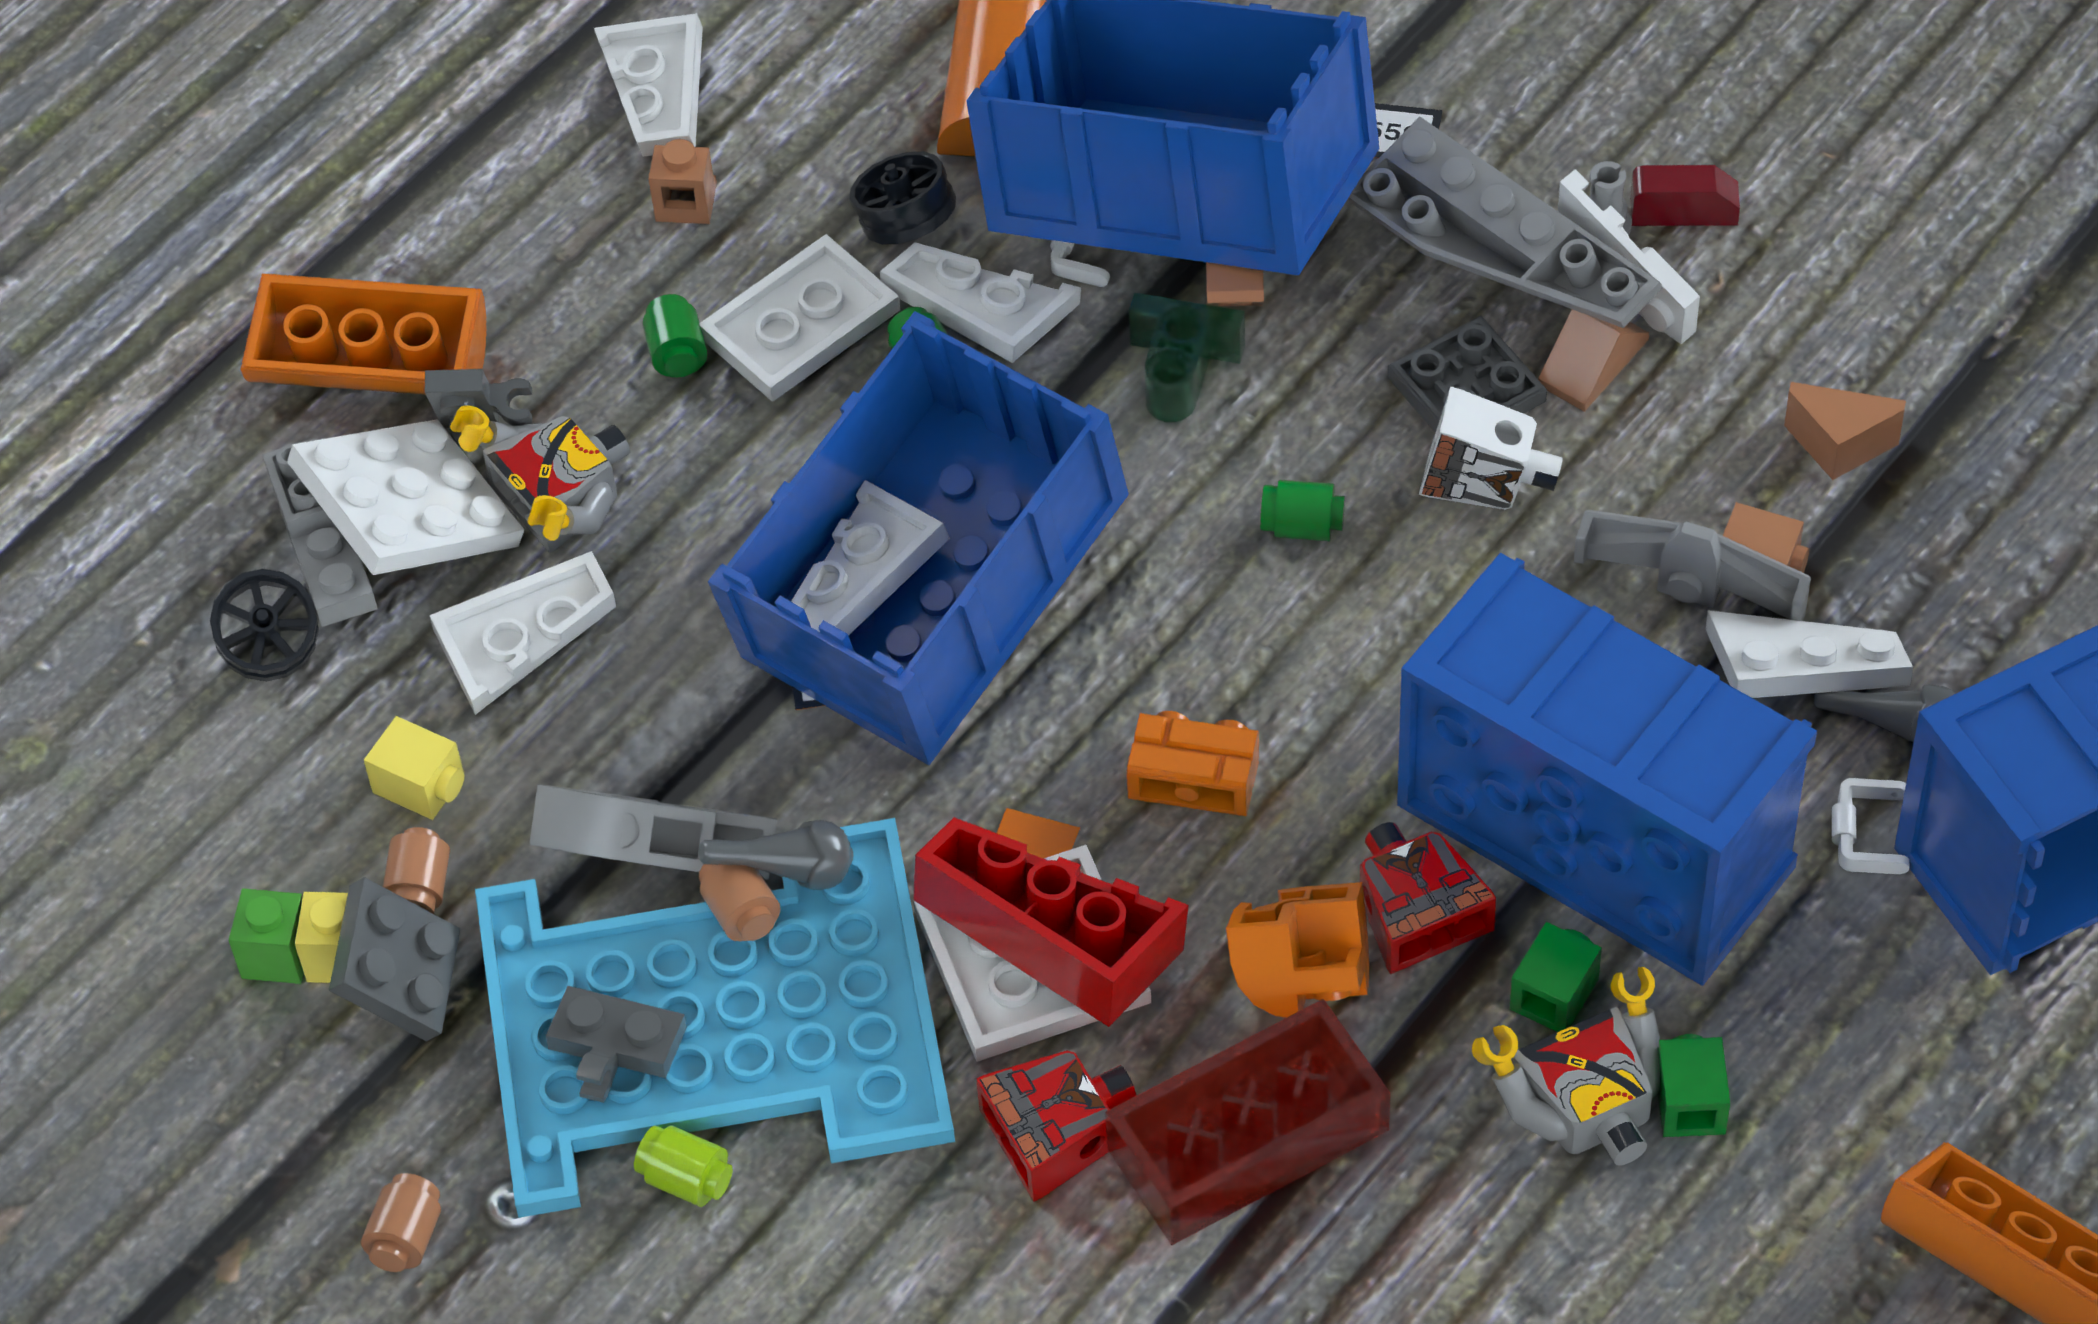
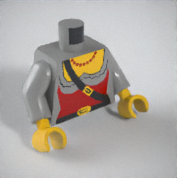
M469 405L461 406L457 410L450 425V429L453 432H461L458 443L464 451H475L479 445L484 448L483 455L491 487L549 553L558 549L573 535L595 534L598 532L617 497L611 465L630 454L629 444L618 427L611 425L588 438L570 417L561 416L546 423L509 425L489 421L485 412Z
M1638 967L1637 969L1641 988L1635 996L1630 995L1626 991L1622 972L1616 973L1612 978L1611 991L1619 1001L1627 1004L1628 1012L1623 1015L1616 1006L1519 1050L1518 1039L1513 1030L1505 1025L1493 1027V1032L1500 1043L1498 1055L1492 1053L1484 1037L1474 1040L1472 1044L1473 1056L1484 1065H1493L1496 1072L1492 1075V1079L1512 1120L1516 1124L1549 1141H1558L1571 1154H1579L1602 1143L1614 1164L1618 1166L1631 1163L1646 1151L1647 1143L1637 1127L1644 1125L1650 1119L1652 1099L1661 1089L1658 1054L1660 1036L1654 1010L1646 1008L1645 1000L1653 994L1655 980L1652 973L1646 967Z

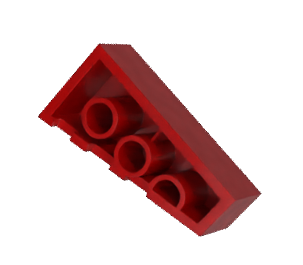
M955 817L915 854L913 898L915 902L1108 1027L1184 951L1189 905L1169 897L1165 903H1161L1139 894V886L1118 878L1115 879L1113 884L1083 874L1080 872L1081 864L1060 856L1056 861L1046 860L1027 853V844Z

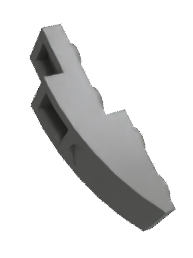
M316 437V438H313V439H310V440H307V441H303V442L315 441V440H318V439H317V437ZM298 443L287 444L281 449L262 454L308 593L313 599L314 608L321 627L377 610L375 597L360 557L287 463L292 444Z
M538 784L529 844L614 860L699 872L704 865L699 860L698 855L701 842L704 840L747 841L773 835L776 831L777 818ZM758 870L765 880H769L770 873Z

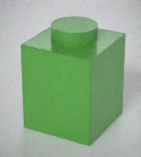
M242 888L228 940L241 979L301 984L304 971L295 946L303 899L301 893Z

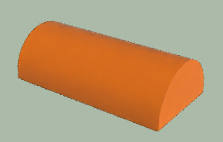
M959 0L937 142V153L939 155L976 156L966 100L975 88H980L981 83L990 71L996 69L1005 57L1007 48L1016 37L1022 34L1026 28L1025 24L1036 10H1040L1046 0Z
M262 273L240 370L248 382L426 395V370L483 369L486 348V307L482 289Z
M1944 1142L1895 1180L1881 1213V1222L2042 1324H2098V1235L1948 1142Z

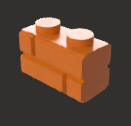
M1162 711L1157 715L1140 713L1134 735V743H1132L1127 764L1128 799L1246 817L1259 764V731L1248 729L1241 722L1229 719L1211 724L1191 721L1185 715L1175 711Z

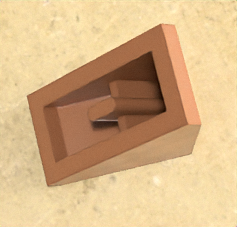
M1206 262L1207 307L1263 306V270Z
M1572 309L1538 380L1547 391L1585 412L1649 340V332L1631 322L1622 328Z
M1791 382L1784 426L1829 477L1834 480L1899 445L1906 400Z

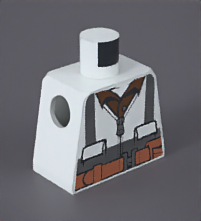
M1450 387L1429 450L1419 495L1506 510L1512 508L1521 482L1554 491L1563 457L1531 449L1537 425L1533 417L1464 390Z

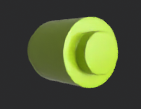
M656 1125L652 1126L642 1138L634 1159V1170L644 1175L646 1184L699 1207L705 1206L712 1198L715 1200L720 1199L725 1193L733 1173L732 1165L727 1163L728 1152L725 1148L672 1125L665 1129Z

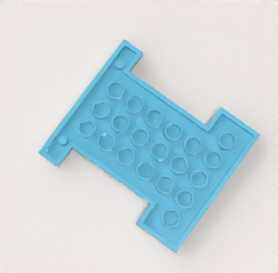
M895 818L840 827L844 830L850 841L854 856L848 873L843 881L835 887L824 890H812L800 886L795 880L782 877L784 889L772 890L780 903L779 917L772 930L764 937L755 941H734L728 938L706 902L543 929L539 893L535 879L475 889L514 1200L518 1218L581 1207L574 1152L638 1142L655 1125L663 1129L672 1125L690 1133L822 1110L831 1163L955 1142L952 1117ZM567 986L685 1014L687 1028L666 1078L618 1067L610 1092L604 1103L580 1097L579 1093L584 1081L578 1080L576 1073L582 1057L548 1049L546 1034Z

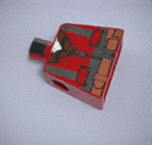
M1387 822L1375 827L1367 834L1365 844L1373 856L1365 859L1360 864V882L1363 885L1365 911L1390 975L1494 931L1496 896L1441 833L1431 831L1406 841L1397 824Z
M1068 1050L976 1078L979 1110L1033 1202L1043 1198L1110 1152L1116 1144L1114 1118L1111 1111L1137 1098L1134 1085L1123 1066L1119 1065L1091 1078L1077 1054Z

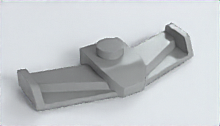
M1586 510L1584 512L1575 541L1574 563L1584 564L1588 558L1659 569L1657 591L1671 595L1681 602H1695L1713 608L1720 588H1723L1790 620L1803 621L1811 580L1807 574L1718 534L1714 529L1687 521L1679 523L1594 510Z

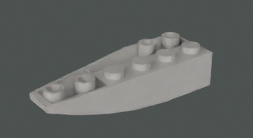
M1420 116L1363 174L1347 199L1426 256L1622 328L1662 289L1660 281Z

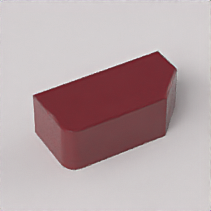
M1715 165L1638 166L1632 172L1630 195L1632 226H1738L1740 214L1738 181Z

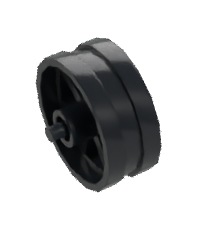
M925 151L904 152L889 156L865 170L858 176L850 188L849 199L853 209L859 216V223L863 232L870 241L881 245L902 244L917 240L933 232L948 220L956 207V195L952 185L947 180V173L943 163L936 155Z
M268 569L244 572L226 583L213 602L210 625L217 652L230 669L245 678L265 682L286 678L303 667L316 648L319 627L313 599L299 581L284 572ZM260 587H277L285 589V592L273 606L264 604ZM251 589L255 606L250 612L230 604L234 598ZM295 596L305 607L308 618L278 619ZM223 614L249 624L248 627L222 638L221 623ZM308 630L305 640L297 652H294L281 637V631ZM253 638L255 646L251 663L244 662L229 650ZM275 645L286 658L282 662L261 665L264 649L267 646Z

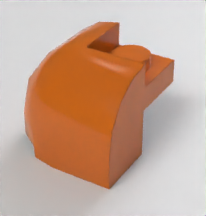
M1362 882L1278 890L1279 901L1276 903L1252 909V903L1241 902L1233 910L1226 927L1230 964L1238 987L1253 1005L1277 1017L1300 1019L1306 999L1335 1001L1348 996L1368 995L1369 942Z

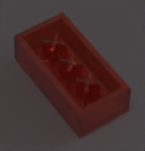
M1321 999L1106 1111L1107 1148L1170 1244L1174 1245L1389 1131L1390 1091L1326 1001Z

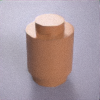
M422 827L409 828L404 833L394 836L390 840L383 887L434 914L435 909L442 904L450 855L449 845L440 839V836L435 831Z
M704 864L699 871V881L701 882L700 894L728 938L734 941H755L764 937L772 930L779 917L781 907L758 869L743 865Z
M402 1173L394 1176L392 1182L382 1188L361 1239L363 1250L369 1255L370 1261L378 1268L389 1272H401L404 1269H411L420 1265L441 1213V1206L438 1202L440 1191L432 1182L418 1175Z

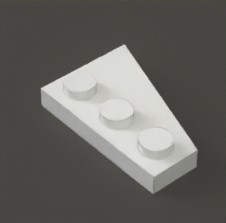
M697 13L594 28L643 157L653 155L655 145L665 146L668 142L675 139H684L691 142L694 147L696 146L703 29Z
M1576 169L1560 181L1558 212L1660 281L1662 289L1638 314L1654 330L1664 332L1682 344L1696 332L1700 296L1653 248L1645 247L1640 250L1622 227L1625 219L1611 205L1602 211L1584 192L1589 182Z
M916 242L880 271V280L899 296V299L913 307L926 309L927 312L936 315L944 325L1011 363L1015 362L1080 304L1081 287L1062 283L1059 290L1033 283V274L1014 269L1010 276L984 270L981 269L978 259Z
M864 480L856 494L859 501L858 506L849 520L841 518L832 533L835 544L824 561L813 564L791 602L805 610L811 628L820 632L818 627L824 620L844 631L849 636L950 539L944 524Z
M591 551L429 616L433 630L476 715L616 607L614 593Z
M1708 610L1706 632L1730 686L1751 698L1910 686L1913 666L1897 633L1894 631Z

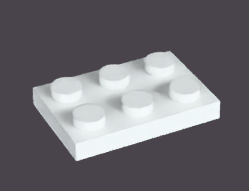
M825 234L703 320L699 325L705 343L773 402L899 312L900 302L899 296Z

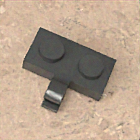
M483 369L425 371V394L442 426L449 428L450 431H452L450 425L457 410L465 405L479 408L485 412L489 421L499 422L500 415L510 425L532 423V415L529 409L515 410L509 407L514 397L518 395H532V387L528 380L514 378L502 383H489Z
M567 986L546 1034L548 1049L582 1057L576 1073V1078L584 1081L579 1093L580 1097L604 1103L610 1092L618 1067L666 1078L687 1026L685 1014Z

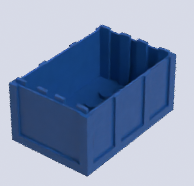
M1046 0L1040 10H1036L1025 24L1026 28L1022 34L1016 37L1007 48L1005 57L996 69L990 71L981 83L980 88H975L966 100L988 231L1292 275H1300L1380 149L1366 17L1350 15V12L1342 11L1339 17L1272 9L1271 5L1255 3L1245 6L1203 0Z
M914 311L901 328L903 335L860 392L853 391L840 408L841 417L790 483L783 482L771 498L773 506L727 566L721 563L708 580V584L741 658L786 684L793 686L923 763L930 765L1122 505L1129 492L1107 413L1090 404L1084 408L936 329L933 320ZM864 480L944 524L950 539L849 636L844 631L824 620L818 627L820 632L811 628L805 610L791 602L813 564L824 561L835 544L832 533L841 518L849 520L858 506L859 501L856 494Z
M1499 553L1401 668L1397 806L1703 986L1796 868L1798 854L1793 852L1807 755L1815 745L1817 730L1811 728L1812 723L1805 719L1802 722L1797 719L1794 721L1788 719L1721 681L1720 676L1701 665L1694 666L1614 621V616L1595 605L1590 607L1524 570L1525 562L1519 558L1513 560Z
M2098 625L1919 711L1894 849L1899 855L1909 858V869L1990 976L2005 968L2011 973L2018 969L2021 957L2081 927L2085 929L2098 922Z

